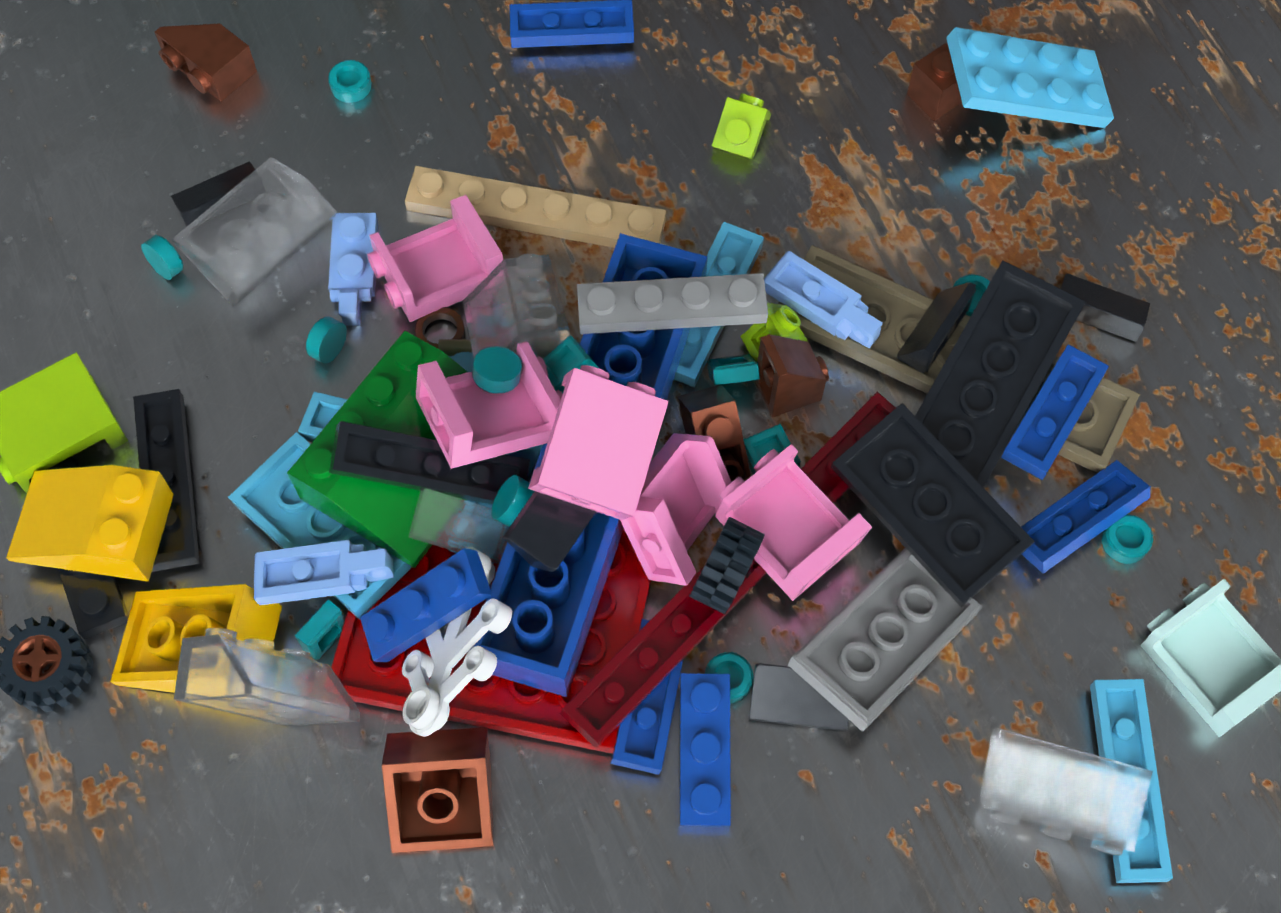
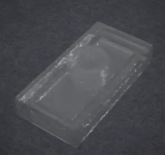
M424 488L420 491L409 538L456 552L466 547H474L489 556L491 562L500 564L507 545V541L503 536L509 527L492 518V508Z

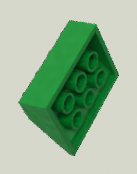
M404 330L287 474L301 500L378 547L385 548L388 553L415 568L467 499L329 473L336 427L340 421L436 440L416 400L418 365L437 361L445 378L467 373L468 371L443 351Z

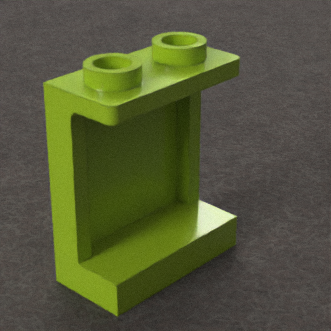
M77 352L0 391V454L2 456L0 458V473L9 485L17 482L26 494L30 486L29 479L33 477L34 471L47 470L103 439L106 440L112 450L128 442L117 419Z

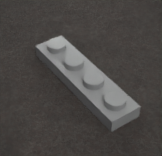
M764 273L577 284L580 334L767 323L768 318Z

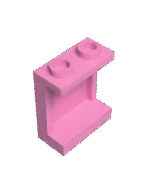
M466 195L450 201L453 219L388 245H385L378 232L369 235L373 252L368 253L367 257L371 268L377 278L385 277L388 283L384 284L393 308L402 307L409 322L507 282L503 254Z
M527 341L517 344L516 354L522 363L519 384L513 390L506 393H490L481 389L474 382L472 372L445 378L437 361L418 365L416 400L451 469L548 443L563 394L559 390L555 391L548 378V371L544 360L540 356L536 357Z
M582 365L580 369L573 368L564 375L562 386L565 389L540 467L533 471L528 489L619 520H624L635 515L669 401L655 397L656 390L647 385L628 382L627 386L608 380L610 374L602 369Z
M673 433L650 462L635 515L620 520L648 580L687 586L697 573L687 550L713 515L717 513L723 501L719 495L731 483L714 439L710 436Z
M791 444L781 453H778L775 449L769 451L754 466L756 473L746 481L741 477L732 481L719 495L723 501L715 517L723 526H725L728 518L731 517L765 534L754 559L789 598L794 601L858 546L872 526L860 513L850 521L794 462L798 450Z

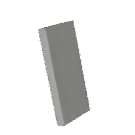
M905 548L792 656L788 666L863 732L977 615L982 605L972 598L961 608Z

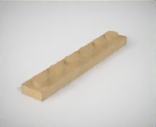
M415 166L405 198L407 211L453 219L450 201L466 195L485 225L613 248L616 246L620 233L660 244L666 222V210L420 166Z

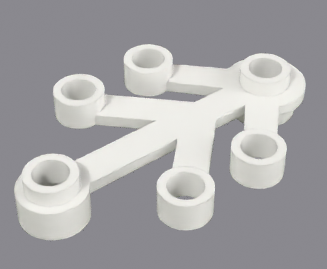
M466 547V549L477 550L474 547ZM477 550L490 585L495 575V567L491 564L489 556ZM495 598L488 600L482 606L477 617L466 627L471 608L426 637L431 656L419 650H414L406 657L402 666V674L408 678L412 692L403 707V720L409 724L412 732L425 737L439 730L449 717V703L473 678L478 681H485L493 674L497 665L496 655L481 646H473L488 630L499 634L507 628L512 618V609L508 605ZM466 654L463 664L450 676L452 668Z

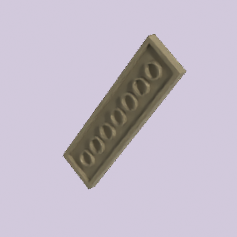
M811 245L804 260L862 295L861 301L869 307L867 313L881 321L882 326L880 336L869 349L852 340L849 336L845 340L836 335L833 336L795 312L800 319L801 325L799 327L805 337L928 394L968 323L970 316H964L929 371H925L923 374L897 358V354L933 300ZM1055 357L1052 365L1050 366L1047 374L1045 375L1041 385L1039 386L1036 394L1034 395L1020 423L1022 422L1024 416L1026 415L1027 411L1029 410L1030 406L1032 405L1033 401L1035 400L1036 396L1038 395L1039 391L1041 390L1042 386L1044 385L1045 381L1047 380L1048 376L1050 375L1051 371L1053 370L1054 366L1056 365L1060 357ZM1103 377L1058 455L1096 473L1106 469L1140 394Z

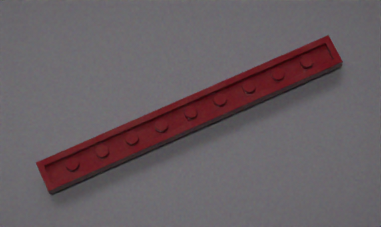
M878 391L801 468L833 504L849 489V486L831 468L832 463L896 409ZM753 559L726 614L689 597L703 569L702 567L689 584L685 585L562 708L560 714L597 749L767 574L755 559Z

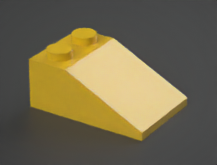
M117 465L34 471L6 558L11 562L149 582L174 493L159 471Z
M246 584L136 591L110 682L118 686L218 699L260 698L282 605L279 603L259 605L254 600V589Z

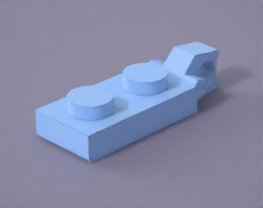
M333 213L328 289L331 302H339V316L342 317V323L346 326H360L361 303L371 301V298L375 297L376 276L371 268L367 254L373 252L369 235L378 232L376 213Z
M787 251L764 278L765 291L768 295L787 305L833 336L836 335L843 340L849 336L852 340L869 349L880 336L882 322L867 313L869 307L861 301L862 295L791 251Z
M350 540L257 552L254 564V600L259 605H268L355 593V590L367 589V581L374 582L394 578L393 558H391L385 548L366 551L364 544H352Z

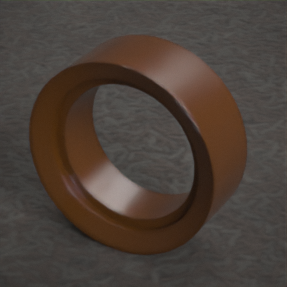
M443 307L419 318L416 322V337L438 348V344L430 342L424 336L426 327L435 320L445 319L451 321L457 327V332L452 339H466L463 319L451 308Z

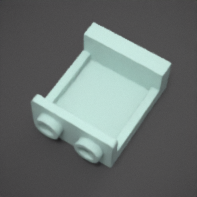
M1225 579L1212 588L1206 582L1199 585L1183 599L1187 606L1177 614H1174L1169 608L1147 625L1152 633L1140 645L1219 738L1281 691V659L1227 600L1224 593L1231 585Z

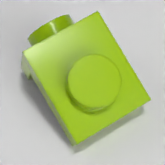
M740 93L738 100L727 97L712 147L754 160L766 121L769 122L771 116L768 109L762 108L764 101Z
M767 302V323L753 324L740 336L756 362L758 361L760 340L763 336L770 334L808 342L799 327L801 322L798 315L787 305Z

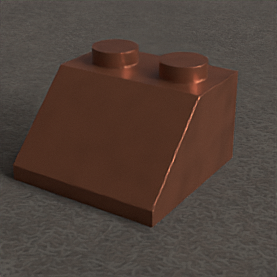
M487 727L436 730L431 735L425 737L419 736L414 732L387 733L382 760V773L391 852L493 846L492 782Z

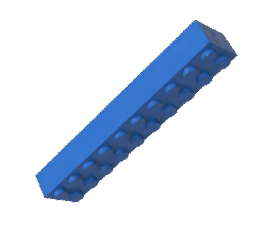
M620 233L602 283L706 277L708 256ZM691 328L583 334L580 345L599 369L610 374L608 380L627 386L628 382L647 385L656 390L655 397L667 400ZM547 443L543 444L534 469L540 467ZM595 512L564 560L553 572L532 567L507 542L490 588L492 596L488 597L486 602L495 598L508 605L512 609V618L503 632L495 634L488 630L473 646H481L496 655L497 665L492 675L564 697L568 696L624 529L619 519Z

